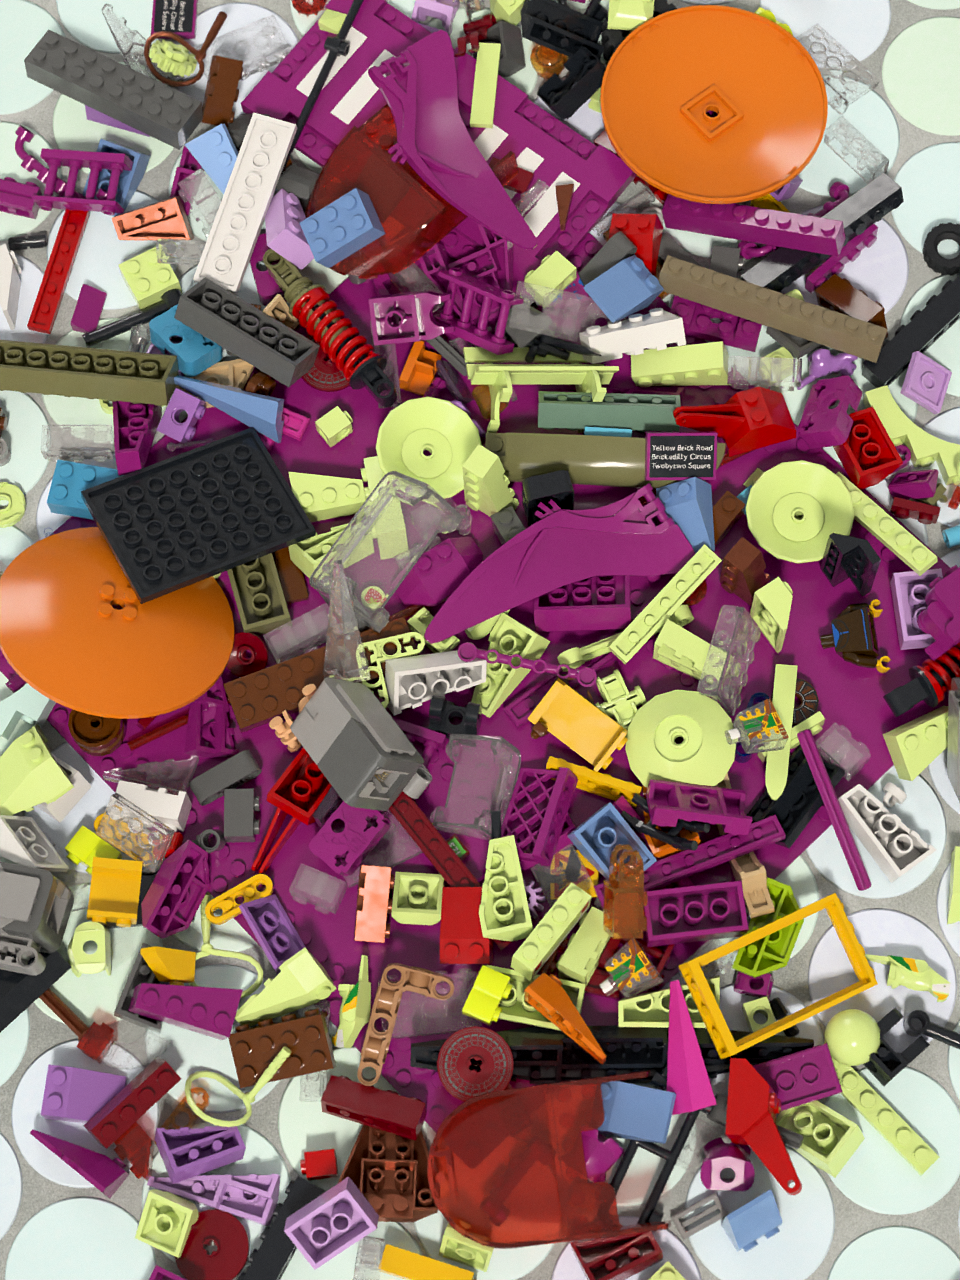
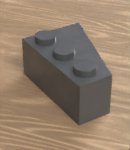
M143 943L142 946H141V948H147V947H153V946H150V945H148V944ZM139 951L114 1011V1016L160 1034L161 1021L128 1011L136 986L141 983L164 984V982L157 979Z

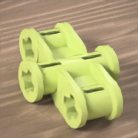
M616 669L611 675L601 679L597 678L596 685L605 703H596L594 705L609 717H613L614 721L628 730L638 711L636 707L643 706L647 702L639 685L635 686L634 690L628 692L619 670Z

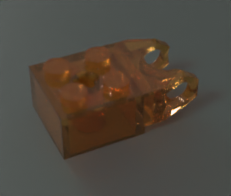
M617 844L611 853L609 879L604 880L603 928L613 939L643 938V931L647 929V918L643 916L644 906H647L648 902L647 891H644L643 859L638 851L633 850L629 844ZM622 849H626L617 860V853ZM630 855V860L624 863V859Z

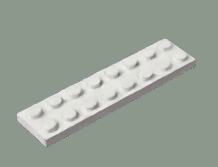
M253 113L193 278L195 283L200 282L206 277L232 294H238L297 131L296 124Z

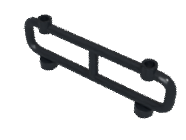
M667 1065L662 1073L656 1071L651 1085L655 1086L654 1089L666 1090ZM714 1105L688 1112L671 1151L653 1142L630 1140L609 1187H602L597 1201L601 1202L598 1210V1221L602 1228L616 1236L618 1234L642 1231L646 1228L654 1232L657 1231L664 1213L656 1210V1205L699 1112L710 1115ZM638 1147L666 1161L636 1226L628 1230L611 1222L608 1219V1212Z

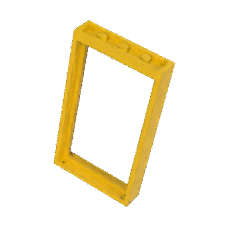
M836 893L821 898L679 965V969L721 1059L745 1050L878 984L875 979L874 970L869 966L865 957V950L855 936L854 926L848 920L844 912V905ZM826 909L859 981L734 1041L701 967L818 911Z

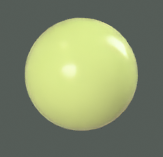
M847 1009L838 1012L829 1020L824 1032V1041L828 1045L831 1056L836 1061L844 1065L858 1066L870 1061L869 1055L871 1053L876 1054L881 1043V1032L877 1022L868 1013L858 1009Z

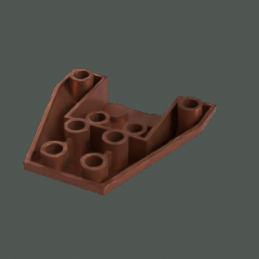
M363 1125L338 1183L349 1176L379 1215L378 1222H416L437 1213L439 1185L422 1130L416 1141Z

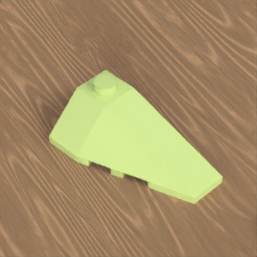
M514 835L489 841L486 873L482 887L481 905L479 907V918L484 938L515 941L527 938L533 931Z
M303 948L279 967L281 972L274 979H267L264 983L265 988L260 994L252 995L238 1009L235 1019L241 1025L249 1023L250 1026H253L261 1020L273 1019L313 1005L320 1000L326 999L337 988L324 967L306 948Z

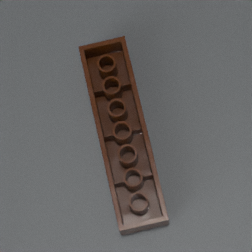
M405 617L223 684L241 733L267 724L274 717L280 716L283 718L282 712L284 710L289 715L299 712L298 703L302 698L306 697L302 689L308 684H314L318 689L327 677L362 684L356 660L357 648L360 644L410 633ZM413 638L406 644H403V639L398 640L401 644V653H405L404 647L412 646L413 650L417 649ZM392 642L386 643L383 647L384 653L394 655L397 652V646ZM364 648L363 653L360 654V657H365L367 666L362 665V669L369 666H377L376 662L371 664L370 656L374 653L373 651L369 652L367 648ZM382 662L380 664L385 679L386 662ZM369 671L365 675V680L369 684L379 681V675L375 671Z

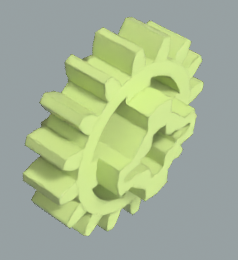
M157 40L152 44L149 51V57L152 58L151 61L157 63L158 68L164 72H171L175 76H190L197 66V60L194 59V55L189 54V51L183 45H176L172 41L166 42L162 40L160 42Z

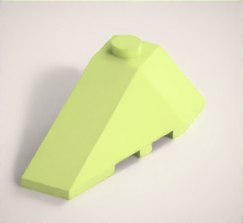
M502 613L490 632L488 650L496 649L502 654L511 656L519 654L523 658L537 660L541 658L550 641L507 614ZM490 652L488 658L491 661H495L497 655L495 652ZM513 657L512 664L514 666L520 665V658ZM487 662L486 682L475 686L471 702L481 704L482 714L490 718L531 669L522 667L514 669L507 664L498 662L490 664Z

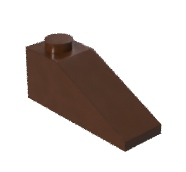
M728 490L713 506L715 548L745 512L746 504Z

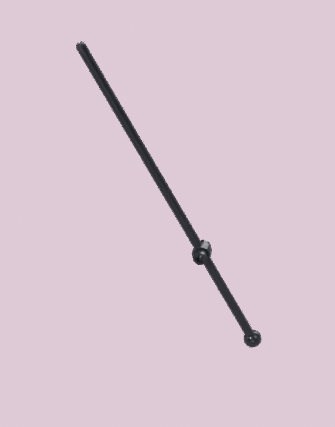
M364 0L353 1L337 37H327L324 49L328 50L329 54L296 122L297 131L281 174L289 161L337 56H347L350 44L345 42V39Z

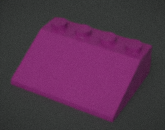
M630 575L593 576L564 585L534 598L535 632L626 629L631 623Z

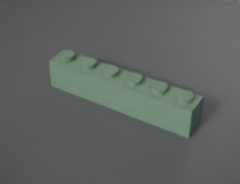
M539 391L538 428L547 430L555 428L578 430L584 429V427L632 429L639 432H679L680 426L676 424L673 411L681 407L680 395L606 393L602 402H593L592 393Z

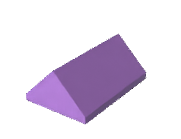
M275 894L242 903L239 906L242 915L278 975L281 972L279 967L286 960L303 948H306Z

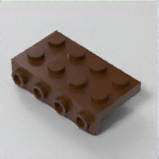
M319 1008L305 1011V1016L296 1017V1013L282 1016V1021L273 1022V1019L270 1018L259 1021V1026L250 1027L249 1023L236 1026L235 1031L230 1033L229 1043L240 1088L254 1086L283 1047L289 1048L291 1054L268 1082L334 1069L336 1063L325 1017L328 1016L327 1011L320 1012Z

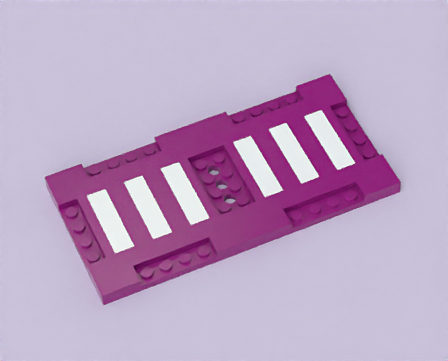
M330 0L325 6V10L329 9L348 14L354 0ZM364 0L345 39V42L350 44L347 56H337L296 143L295 149L353 188L372 153L383 139L387 137L397 143V138L394 137L389 129V126L395 123L392 112L380 89L374 85L369 77L368 69L373 66H380L381 62L393 56L398 57L400 52L428 36L431 32L388 4L387 0ZM318 19L272 73L268 71L241 102L242 111L246 114H269L271 118L296 124L329 54V51L324 49L327 37H337V34L320 30ZM458 47L453 48L454 54L458 53ZM466 53L464 56L454 58L457 73L459 112L471 139L488 165L492 157H495L534 173V179L525 196L504 188L538 242L537 246L532 250L523 249L513 244V292H515V296L527 299L531 304L533 302L532 297L524 291L525 276L531 270L535 271L540 266L542 260L547 255H552L555 251H558L568 259L636 177V174L617 155L600 144L598 147L530 101L526 93L500 75H498L493 128L470 127L476 59ZM421 177L391 214L393 218L430 244H443L448 256L454 261L487 248L478 227L479 223L452 206ZM574 184L566 228L564 231H561L556 186Z

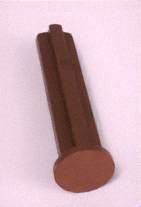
M50 988L39 997L79 1037L78 1041L82 1043V1039L85 1041L89 1038V1035L93 1034L94 1028L88 1027Z

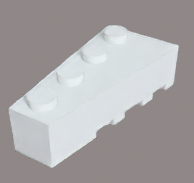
M663 308L651 309L645 315L633 314L628 317L629 319L623 321L618 320L614 323L609 321L608 325L602 327L597 325L587 328V331L579 333L581 345L602 355H583V360L592 364L622 358V353L626 355L643 354L645 348L667 349L666 344L677 343V346L686 345L682 317L664 311Z
M458 650L387 659L385 666V685L389 699L387 707L393 715L402 713L401 710L411 706L412 708L421 706L422 702L432 699L433 695L445 697L444 695L455 690L459 692L486 682L487 661L475 658L471 662H464L459 658Z
M860 784L838 799L849 827L891 883L937 851L931 844L928 845L923 841L917 832L910 830L903 824L896 814H892L883 807L884 804Z

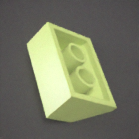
M779 577L754 593L750 617L777 653L782 650L793 598L791 587L787 582H782Z

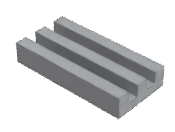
M713 1193L671 1216V1219L681 1238L685 1240L725 1218L728 1214L717 1194ZM714 1200L715 1205L683 1223H680L678 1220ZM719 1209L720 1214L687 1232L683 1229Z

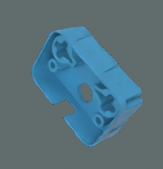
M177 304L150 321V340L164 355L166 348L171 353V356H177L178 369L185 376L194 377L222 359V347L175 319ZM178 335L183 340L178 344L170 342V338Z

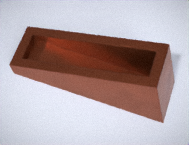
M574 184L556 186L561 231H564L566 228Z

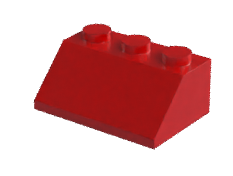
M873 406L848 414L853 420L848 439L841 445L833 446L851 482L860 490L879 484L903 464L899 453Z

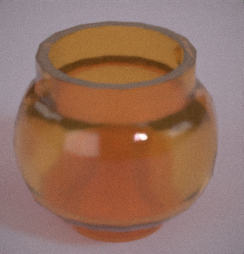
M537 43L533 47L530 56L533 69L538 76L544 79H549L554 73L559 76L565 68L563 64L568 59V56Z

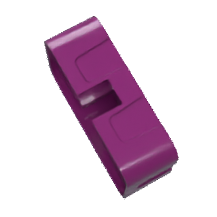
M266 233L258 236L249 261L259 300L264 306H267L277 294H280L284 299V292L268 271H259L256 268L257 263L263 261L264 253L271 249L267 246ZM275 260L271 263V265H276L280 261Z
M845 375L821 379L817 381V384H813L797 428V433L809 448L837 446L845 443L848 439L853 420L847 414V409L850 404L855 412H857L862 397L861 389L850 376ZM837 400H840L837 407L830 409L831 406H833L837 402Z
M343 801L324 823L320 831L312 838L309 848L313 854L323 860L336 873L343 876H351L390 829L391 821L380 810L356 808ZM372 818L376 819L377 827L372 826L373 824L370 822ZM336 819H342L345 823V828L340 833H335L332 830V823ZM341 857L346 858V859H345V861L347 862V865H346V866L341 865V864H342V862L340 861V858H341Z

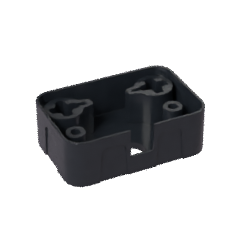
M586 47L577 50L563 64L571 73L564 81L554 73L537 91V95L562 121L569 119L602 86L606 67Z
M559 470L528 477L522 481V505L528 526L542 520L535 515L536 511L543 514L546 513L538 507L540 502L549 509H553L549 504V501L552 499L561 510H574V489L569 471Z

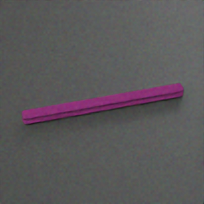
M805 729L797 733L798 740L859 891L866 890L872 886L811 730Z

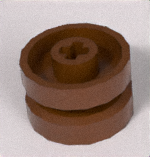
M73 709L69 714L68 727L71 736L79 748L91 756H105L113 753L120 747L125 738L126 726L124 719L100 717Z

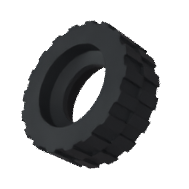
M952 222L947 224L941 223L939 226L933 227L932 231H929L923 246V259L927 266L933 269L935 273L953 276L960 271V253L953 259H946L939 254L938 245L941 241L950 239L957 242L960 247V224H952Z

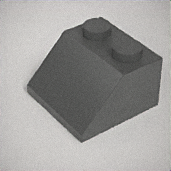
M501 20L487 29V38L479 40V42L501 44L498 75L510 77L525 68L521 28ZM474 52V53H473V58H475L476 60H477V52Z

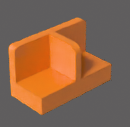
M423 341L414 342L399 378L400 388L423 396L428 387L431 386L442 356L425 350V343Z

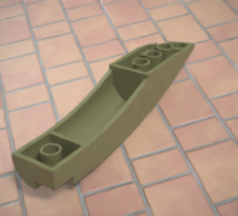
M486 433L485 448L499 456L505 470L504 475L510 482H522L528 477L559 470L569 471L571 482L576 485L642 488L650 483L653 489L683 481L645 480L646 438L542 433ZM717 443L716 471L724 458L726 443Z

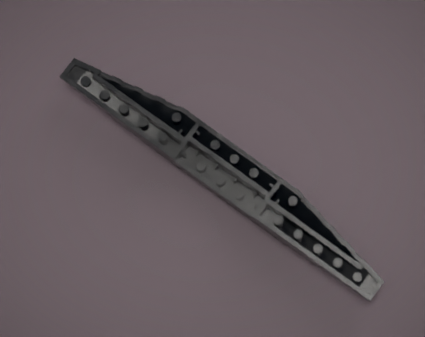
M533 1026L497 1031L496 1033L506 1041L512 1053L513 1073L510 1081L516 1082V1079L529 1080V1084L534 1085L598 1084L600 1079L639 1084L651 1083L656 1071L662 1073L667 1065L668 1027L588 1026L606 1055V1061L603 1065L559 1030ZM694 1028L710 1079L717 1078L716 1074L730 1072V1058L746 1059L753 1066L814 1047L813 1039L773 1035L730 1057L721 1059L707 1028ZM730 1030L734 1041L753 1033ZM446 1039L411 1043L410 1066L437 1070L438 1054ZM472 1058L470 1060L471 1065L468 1068L470 1070L475 1069L477 1072L480 1070L479 1065L482 1061L481 1059L476 1061Z

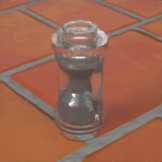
M137 324V326H132L130 330L131 342L128 352L144 353L145 347L150 342V328L143 324Z

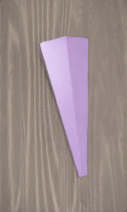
M199 1175L172 1184L170 1177H150L147 1185L190 1201L225 1211L251 1222L270 1226L273 1213L278 1205L280 1175Z

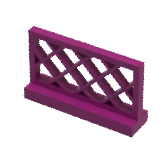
M521 767L501 827L502 837L514 835L515 838L525 829L530 834V836L519 843L515 838L519 860L539 862L541 866H551L578 782V778L569 768L560 767L559 771ZM535 776L537 780L528 787H525L526 777ZM551 778H556L555 784L546 789L543 783ZM541 786L544 792L532 799L529 793ZM527 796L530 802L518 809V801ZM548 797V806L539 811L536 805ZM534 807L537 814L525 821L522 815ZM520 817L522 824L511 831V822ZM541 819L540 829L532 833L529 827ZM534 841L535 846L532 854L524 853L522 848Z

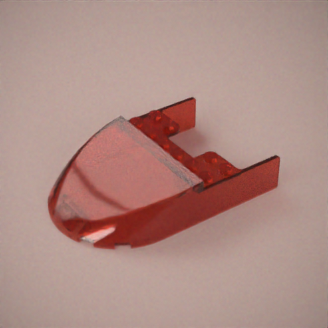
M388 104L382 107L359 128L353 126L340 141L316 180L305 212V217L308 218L355 188L369 194L386 234L330 267V269L345 276L346 274L358 276L359 279L378 278V275L390 272L395 274L404 270L421 258L468 217L431 188L408 162L404 165L401 164V158L396 163L391 161V158L397 152L390 154L388 150L397 143V132ZM512 151L491 167L502 186L519 173L516 157Z
M650 1070L493 1091L465 1101L445 1118L430 1146L427 1174L430 1192L437 1209L450 1223L449 1225L465 1238H469L483 1246L501 1249L669 1229L671 1227V1220L628 1226L620 1224L616 1194L613 1186L603 1181L588 1183L581 1131L598 1129L605 1120L601 1084L603 1082L650 1076Z

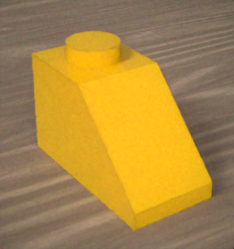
M157 946L141 948L140 954L159 981L168 982L169 985L184 986V983L194 982L196 952Z

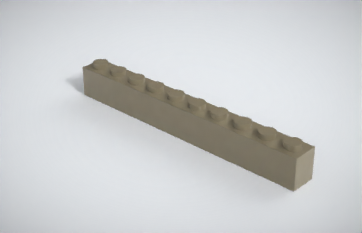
M669 255L660 271L659 283L664 288V292L877 363L888 331L887 328Z

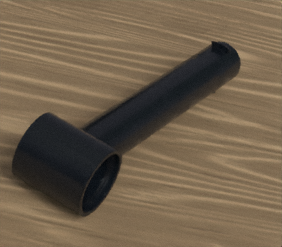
M169 290L161 296V303L83 334L82 336L87 347L149 323L153 318L178 304L182 295L180 290Z
M915 1010L905 1018L903 1028L908 1035L917 1037L923 1034L960 1050V1033L931 1022L929 1016L924 1011ZM911 1018H918L922 1022V1029L914 1028L911 1024Z

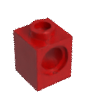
M335 1149L304 1152L305 1159L300 1160L301 1173L306 1175L308 1181L339 1177Z

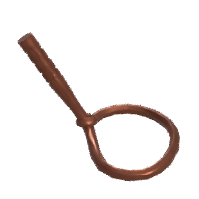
M223 11L219 12L206 36L202 48L196 50L173 32L161 31L152 34L147 38L144 45V56L150 72L161 82L176 87L189 86L200 80L204 73L203 59L206 58V51L220 31L227 18V14ZM161 37L172 38L195 56L199 63V72L195 77L186 81H173L163 77L151 63L149 57L151 43Z

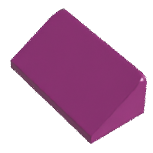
M86 284L82 285L71 320L73 331L88 333L97 329L107 293Z
M937 469L897 473L889 484L888 489L893 499L894 497L907 500L934 497L939 472Z

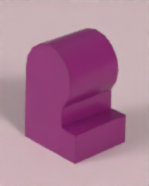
M737 971L733 991L758 998L767 996L768 1001H770L774 979L771 974H764L754 978Z

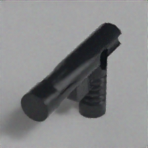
M533 339L526 345L530 349L525 356V361L532 363L536 355L545 358L547 354L568 361L571 352Z

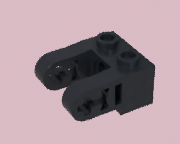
M433 695L429 708L430 724L428 729L445 734L447 739L476 745L482 721L481 704L468 702V705H464V707L455 706L453 702L445 700V697ZM453 717H460L462 719V722L458 725H453L449 721Z
M896 1007L877 1023L881 1032L880 1047L876 1054L871 1053L869 1055L870 1061L863 1064L883 1086H886L930 1045L921 1035L900 1054L899 1052L896 1053L883 1039L884 1035L904 1017Z

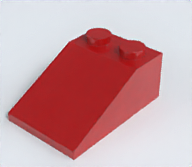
M613 213L609 239L622 231L637 247L634 255L641 259L649 272L655 276L663 226L657 214Z
M443 887L440 925V964H490L493 962V939L483 937L479 918L482 887Z

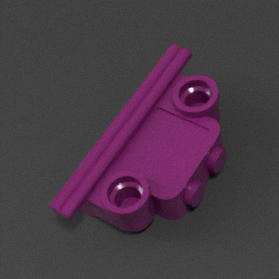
M957 565L945 573V578L942 579L939 576L929 584L931 590L925 596V602L928 607L922 610L917 617L919 628L923 632L932 635L936 640L925 648V652L933 661L960 642V567Z

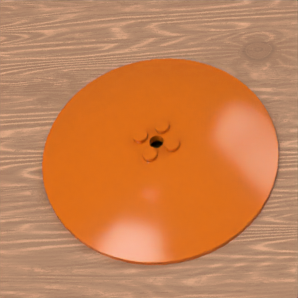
M719 5L678 8L658 15L636 28L621 42L613 53L603 76L600 96L601 115L605 131L612 146L624 163L640 178L665 193L685 200L707 204H730L750 201L770 194L788 184L803 171L816 154L823 138L828 115V100L822 75L815 61L803 45L788 31L765 17L739 8ZM715 111L718 115L716 117H709L706 112Z
M98 527L63 531L34 543L9 564L0 578V649L16 673L32 688L56 703L90 715L117 719H137L169 713L188 705L205 694L216 683L228 664L234 642V621L229 602L215 578H206L141 604ZM112 605H120L123 609H114Z

